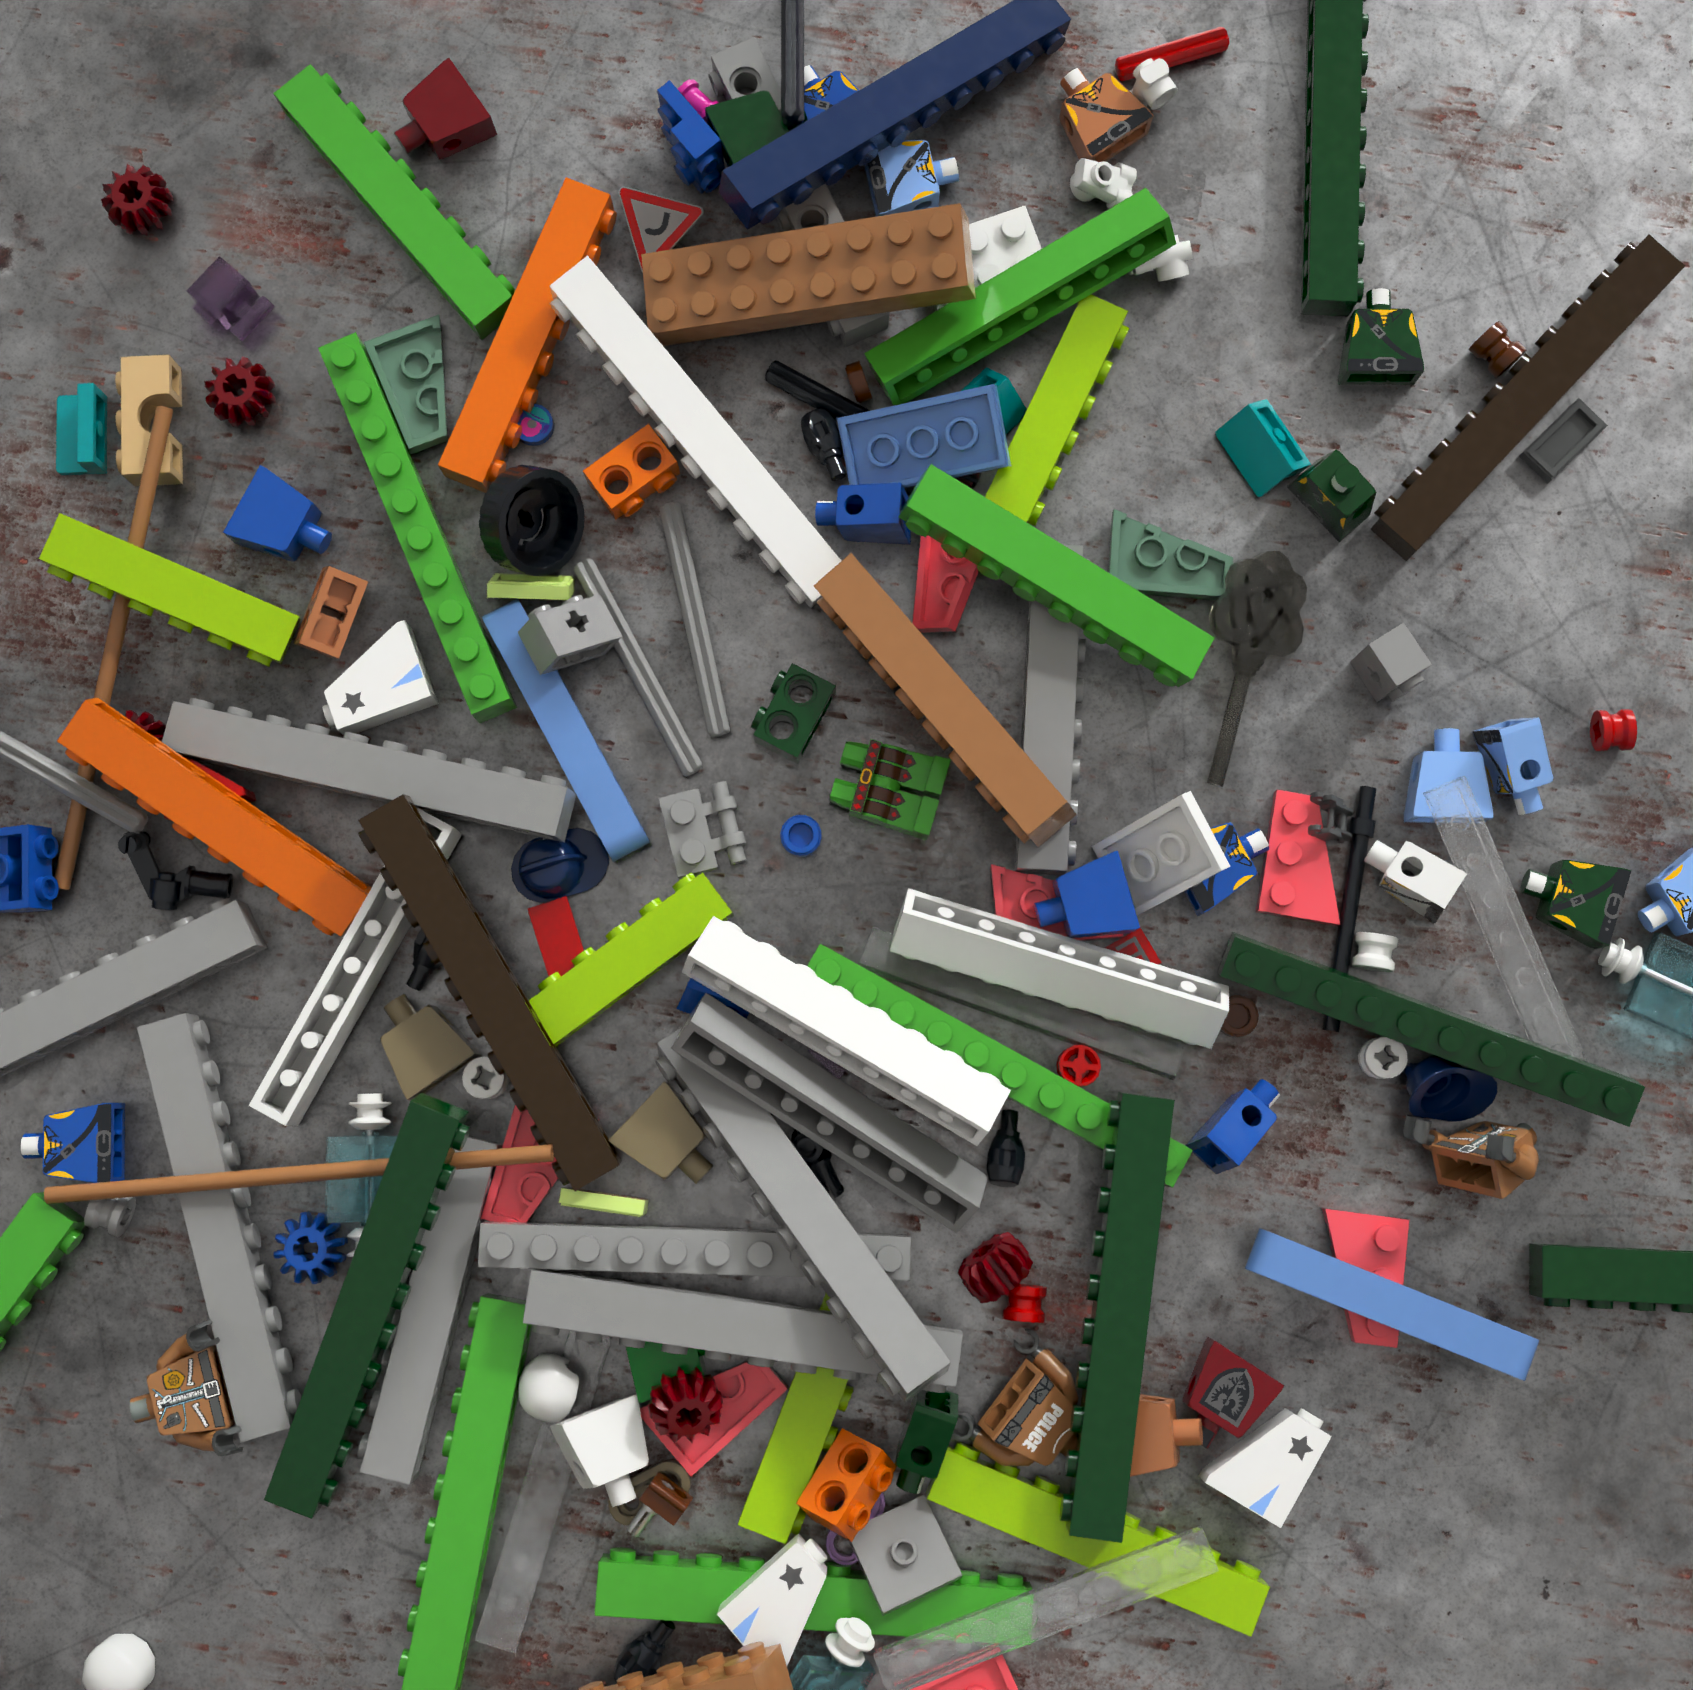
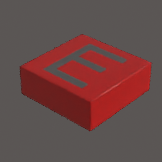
M1141 927L1105 947L1106 949L1148 962L1161 964Z

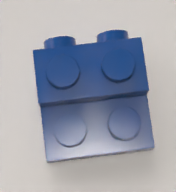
M669 80L657 90L660 103L658 113L664 124L661 130L673 146L670 150L676 160L674 169L687 186L693 184L701 194L704 191L705 193L712 192L720 185L722 170L725 169L721 139Z
M29 824L0 828V913H29L52 910V900L57 897L59 892L58 882L52 876V858L57 855L59 849L57 839L52 835V828Z

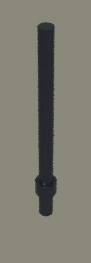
M1360 786L1356 815L1350 820L1349 833L1352 834V841L1340 912L1341 925L1338 926L1332 964L1333 969L1347 974L1364 874V859L1367 854L1369 838L1374 837L1376 821L1372 820L1376 788L1370 786ZM1324 1015L1322 1030L1339 1033L1341 1021Z

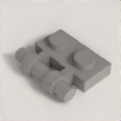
M726 781L711 785L714 800L711 802L702 803L699 788L658 798L679 879H682L691 872L694 875H698L702 872L705 873L719 869L715 855L718 852L727 850L730 865L746 861L743 846L746 845L744 832L738 829L734 810L737 809L735 797L729 794ZM718 815L723 836L711 839L706 818Z

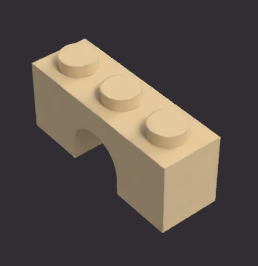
M170 355L121 357V371H118L115 376L116 389L121 396V410L116 412V426L121 435V449H118L116 452V464L119 473L134 486L140 485L151 435L150 424L155 415L156 407H182L181 367ZM168 433L157 485L183 484L182 444L171 433Z

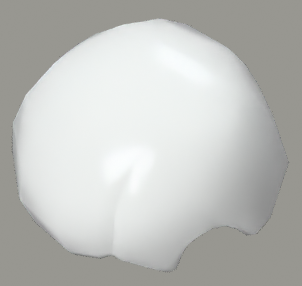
M540 1353L525 1365L518 1382V1398L521 1407L528 1415L541 1421L559 1423L569 1414L576 1400L579 1385L578 1375L571 1372L565 1365L569 1364V1359L557 1354Z
M114 1634L96 1646L84 1662L82 1683L86 1690H144L152 1682L155 1675V1656L147 1642L136 1635Z

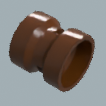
M1500 321L1492 325L1469 348V351L1476 358H1483L1489 362L1488 371L1495 378L1502 375L1527 351L1519 341L1511 342L1509 340L1510 337L1507 335L1508 329Z

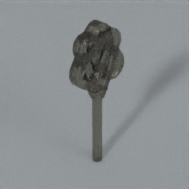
M1280 551L1261 552L1251 559H1241L1230 565L1225 577V592L1213 602L1208 615L1210 629L1217 639L1231 644V663L1233 665L1232 669L1235 672L1207 780L1208 784L1223 787L1251 677L1257 674L1256 672L1263 666L1267 656H1286L1295 652L1302 643L1304 627L1300 610L1306 601L1307 586L1303 577L1293 571L1289 559ZM1267 566H1270V567L1272 568V570H1273L1274 573H1272V572L1267 568ZM1261 592H1264L1267 597L1263 603ZM1284 634V638L1281 640V642L1278 643V641Z

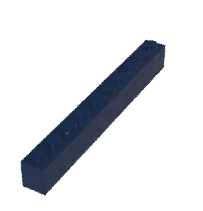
M1056 0L1011 1L722 170L719 188L720 195L747 230L758 223L764 225L771 222L782 209L792 203L795 205L803 203L820 186L835 184L844 176L847 170L857 164L859 166L868 164L877 156L879 151L889 145L891 147L900 145L914 130L921 126L924 129L932 126L943 113L951 108L955 110L962 108L972 99L973 95L983 89L985 91L994 89L1005 76L1014 71L1016 73L1024 71L1040 55L1044 53L1050 55L1056 52L1066 40L1064 36L1071 18Z

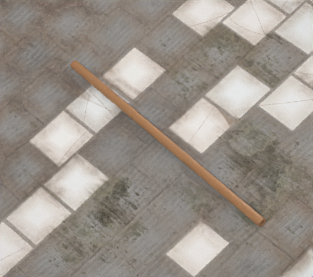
M164 406L156 407L127 541L144 549L173 415V409ZM117 594L94 693V698L101 699L109 706L131 609L127 607L130 600ZM79 764L77 775L93 783L96 768L90 764L88 766ZM73 799L70 804L55 874L59 888L70 890L87 813V807Z
M553 1145L454 1152L450 1165L455 1166V1170L553 1162ZM389 1158L51 1186L45 1188L44 1200L46 1204L375 1177L383 1176Z

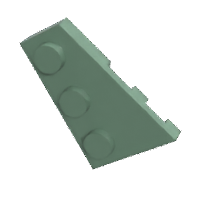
M436 315L365 341V348L410 455L448 441L440 316Z
M1113 509L1108 573L1144 595L1229 601L1232 589L1233 557L1192 540L1180 539L1161 531L1162 528L1150 523L1147 525L1126 517V513Z

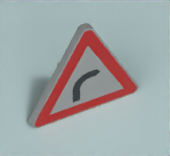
M622 186L618 191L642 273L641 254L673 249L704 215V209L694 204Z

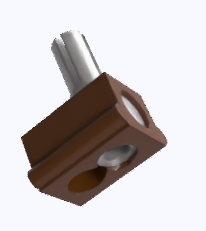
M658 1472L639 1500L643 1503L642 1507L628 1525V1532H632L646 1511L648 1514L633 1536L639 1537L656 1514L674 1526L689 1506L693 1496L661 1472Z

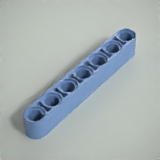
M516 598L482 616L491 637L612 861L615 862L650 843L558 670L540 675L518 634V631L529 620L519 599Z
M1259 1228L1245 1269L1523 1381L1526 1380L1539 1340L1261 1228Z

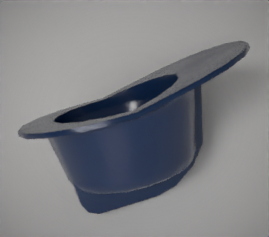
M581 828L568 829L565 842L538 837L522 845L515 854L511 866L512 881L518 892L524 897L539 903L582 893L595 887L605 876L609 865L608 852L596 834Z
M1435 1055L1424 1059L1420 1063H1407L1404 1069L1407 1075L1406 1088L1410 1096L1408 1110L1415 1117L1443 1121H1464L1485 1111L1493 1103L1498 1092L1497 1082L1492 1076L1473 1069L1464 1068L1457 1063Z

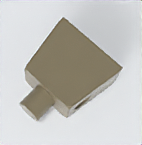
M403 994L384 1007V1010L396 1027L385 1033L380 1040L407 1100L414 1099L420 1093L426 1094L467 1066L470 1061L481 1056L478 1049L436 1006L429 1004L417 1012L407 996Z
M665 1081L608 1140L618 1149L663 1179H668L679 1167L697 1184L713 1167L696 1149L707 1138L702 1126L694 1115H691L686 1109L675 1089Z

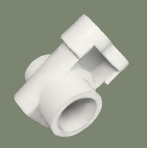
M1158 58L1155 61L1147 59L1139 64L1132 73L1136 81L1130 92L1144 106L1147 107L1149 105L1152 110L1168 103L1178 91V88L1168 75V64L1163 59Z
M1081 158L1076 163L1075 173L1071 176L1070 188L1073 195L1080 201L1087 202L1098 198L1106 202L1107 208L1110 209L1133 195L1132 186L1136 180L1137 171L1135 168L1120 162L1112 166L1105 161L1097 162Z
M1174 235L1176 245L1128 272L1129 275H1139L1156 269L1158 282L1188 275L1187 260L1193 259L1190 241L1179 242L1178 235Z

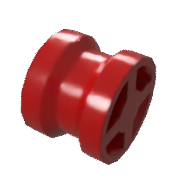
M1621 709L1616 714H1610L1606 710H1596L1593 713L1590 722V738L1594 750L1607 751L1610 747H1618L1620 750L1625 751L1634 748L1637 739V721L1632 710Z
M1073 1045L1063 1050L1056 1062L1057 1074L1079 1087L1093 1083L1101 1070V1063L1097 1053L1085 1045Z
M1019 1284L1018 1287L1013 1288L1006 1295L1008 1302L1007 1307L1003 1309L1002 1319L1044 1323L1045 1312L1041 1309L1042 1299L1046 1297L1047 1287Z

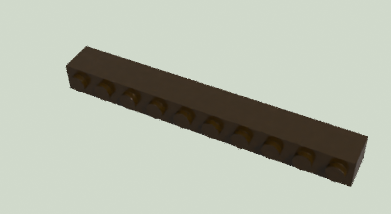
M1648 234L1638 246L1631 241L1614 259L1619 266L1611 274L1604 269L1589 285L1588 289L1592 292V295L1585 302L1578 297L1561 315L1566 322L1558 330L1551 325L1535 342V345L1540 348L1532 358L1525 353L1508 371L1513 378L1505 386L1498 381L1481 399L1487 404L1479 414L1471 410L1455 427L1460 434L1452 442L1444 438L1428 455L1433 460L1431 465L1425 471L1418 466L1401 484L1406 491L1398 499L1390 495L1374 512L1379 517V520L1373 525L1371 530L1405 561L1427 541L1685 267L1682 262L1651 235Z
M402 794L359 819L358 821L363 827V830L358 832L361 841L370 854L377 852L385 867L380 869L382 877L392 891L399 889L405 899L406 904L402 905L401 908L413 928L420 925L428 940L423 943V946L428 956L435 965L441 962L449 975L444 980L449 992L457 1002L461 999L465 1002L471 1013L466 1016L470 1028L478 1039L482 1036L486 1038L492 1049L491 1052L487 1053L491 1064L499 1075L507 1074L514 1086L509 1090L512 1100L520 1112L527 1109L535 1122L530 1129L539 1145H553V1154L557 1161L552 1163V1167L560 1182L564 1186L570 1183L574 1191H577L618 1167L622 1161L613 1144L608 1141L609 1137L556 1046L550 1039L410 796Z

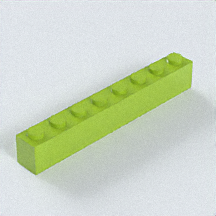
M957 1442L955 1448L950 1445L948 1446L937 1479L930 1480L926 1490L928 1500L1252 1637L1270 1586L1264 1579L1259 1577L1261 1574L1260 1569L1240 1560L1236 1561L1235 1566L1219 1560L1221 1553L1200 1543H1196L1195 1549L1179 1543L1181 1536L1163 1527L1156 1526L1155 1531L1152 1532L1138 1526L1140 1519L1127 1512L1122 1543L1069 1536L1066 1521H1060V1505L1063 1493L1058 1492L1060 1489L1059 1484L1039 1475L1036 1476L1035 1481L1020 1476L1019 1472L1021 1469L1017 1466H1002L997 1462L992 1464L980 1459L981 1452L967 1444Z

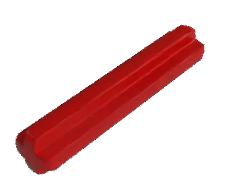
M1218 27L1118 57L1115 61L1117 77L1120 81L1135 78L1132 74L1134 69L1147 59H1153V61L1158 58L1163 59L1170 68L1226 51L1229 45V36L1224 27Z

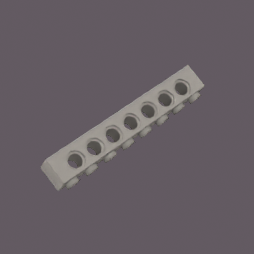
M755 37L711 55L713 72L709 73L708 77L717 97L723 95L726 101L745 95L738 93V91L749 87L755 90L753 93L763 90L770 92L778 110L781 109V90ZM826 184L815 189L812 195L799 205L792 203L785 207L776 217L782 232L802 229L810 223L827 225L844 222ZM889 312L826 321L832 336L840 335L844 346L847 347L887 329L889 326Z

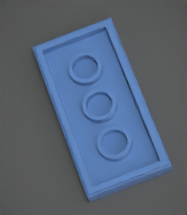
M996 384L837 418L849 485L902 483L904 488L914 487L930 464L953 478L1011 467Z

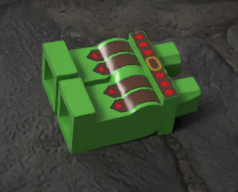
M870 739L869 745L846 741L840 765L860 770V777L857 784L835 778L829 801L842 808L849 809L848 816L861 818L871 823L927 840L951 759L936 755L932 757L908 751L897 746L882 744V742Z

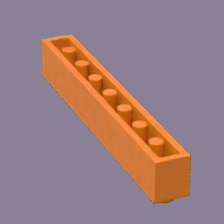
M565 178L440 458L438 466L445 477L487 493L491 483L501 473L506 471L507 464L504 460L510 448L514 449L517 446L522 434V426L517 424L523 410L530 413L534 404H536L538 398L537 385L541 376L546 377L549 374L554 361L552 351L557 340L562 341L565 338L570 324V319L564 323L552 309L550 302L553 298L549 286L587 255L597 266L601 255V247H599L604 234L609 235L617 217L610 194L570 178Z
M99 698L86 699L57 740L58 743L67 748L65 754L73 761L83 766L90 764L103 773L101 779L108 785L120 791H123L125 788L138 797L136 800L137 804L154 815L162 813L173 821L172 828L179 834L189 839L196 837L209 846L207 851L210 855L223 863L228 864L231 861L244 870L242 875L245 879L261 888L266 885L278 893L277 899L281 904L295 912L301 909L314 918L312 924L327 935L333 936L336 933L341 937L347 932L372 888Z

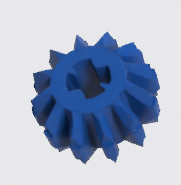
M309 1211L300 1213L299 1223L294 1219L285 1221L284 1224L289 1234L278 1233L275 1236V1240L278 1243L285 1245L284 1249L273 1253L276 1259L284 1257L287 1259V1262L282 1265L280 1272L287 1274L295 1269L294 1282L302 1283L308 1276L312 1284L321 1283L322 1272L328 1277L336 1275L337 1270L333 1262H345L347 1258L344 1253L336 1251L338 1246L348 1243L347 1237L335 1238L334 1236L340 1230L341 1224L333 1222L326 1227L328 1221L326 1213H318L313 1220ZM317 1242V1252L305 1253L304 1244Z

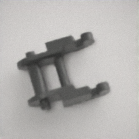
M1323 792L1311 793L1310 801L1320 805L1321 810L1328 812L1327 828L1322 829L1321 825H1310L1308 827V834L1325 842L1337 840L1338 843H1344V841L1351 840L1352 834L1346 831L1347 817L1352 816L1354 811L1343 805V799L1332 794L1323 796ZM1334 815L1338 816V827L1334 826Z

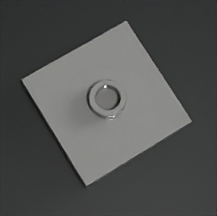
M921 1495L870 1519L866 1526L858 1531L853 1541H849L882 1616L962 1578L958 1564L925 1495Z

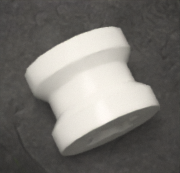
M1357 932L1355 942L1359 946L1358 954L1353 957L1352 966L1364 970L1394 972L1395 962L1392 960V951L1398 946V938L1379 933Z
M1387 1037L1372 1038L1366 1041L1358 1054V1062L1362 1071L1375 1079L1393 1078L1400 1075L1408 1061L1404 1045Z
M479 1057L470 1061L465 1067L462 1076L463 1086L466 1091L473 1097L480 1099L497 1098L504 1093L509 1083L507 1074L499 1075L488 1057Z

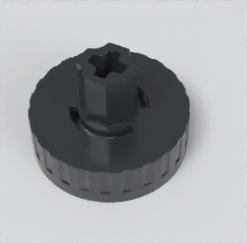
M518 465V467L509 468L504 473H501L491 483L487 493H485L479 513L481 540L486 552L489 553L493 561L503 568L532 576L552 574L569 562L581 542L585 522L583 502L574 483L558 471L531 465ZM541 509L543 510V515H544V516H543V523H542V512H541ZM539 531L538 535L532 541H523L522 545L519 544L520 539L527 540L529 538H532Z

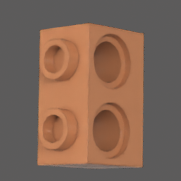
M331 566L323 567L294 644L332 659H339L368 581Z

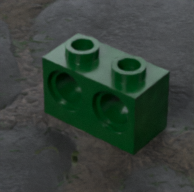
M792 663L787 673L782 670L778 673L770 690L775 695L768 708L760 707L751 724V728L756 730L753 734L756 743L799 764L836 695V685ZM797 686H806L811 689L813 695L805 703H796L790 698V693ZM786 721L793 726L794 730L788 738L777 739L770 733L775 723Z

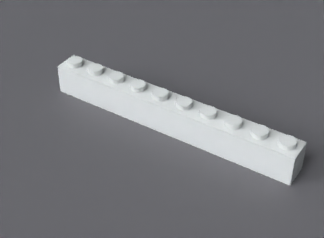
M587 255L549 286L553 298L550 302L552 309L564 323L569 319L579 330L576 334L578 340L590 354L594 351L598 352L606 362L602 365V368L616 385L622 382L632 393L628 399L639 414L644 417L648 413L658 426L654 430L668 448L675 445L684 457L680 461L694 479L701 476L710 489L706 492L713 503L721 511L727 507L736 518L733 526L744 540L748 542L753 539L761 548L762 552L759 553V557L772 573L779 570L786 578L788 583L785 585V588L798 604L805 601L810 608L814 607L822 596L813 585L842 560Z

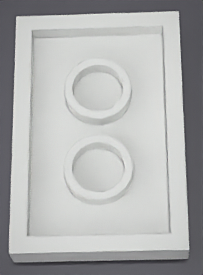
M1026 206L969 224L975 288L1042 249ZM948 303L933 306L935 311H937L940 308L947 305Z
M1191 791L1176 797L1092 846L1098 858L1114 851L1119 852L1137 916L1230 867Z

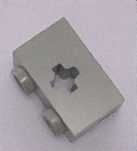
M600 594L585 599L582 595H577L566 600L561 606L551 608L549 604L542 605L528 614L529 620L518 631L540 675L603 656L623 637Z
M1405 623L1400 624L1368 644L1350 661L1376 702H1379L1388 695L1392 701L1405 695L1425 680L1421 673L1432 665Z

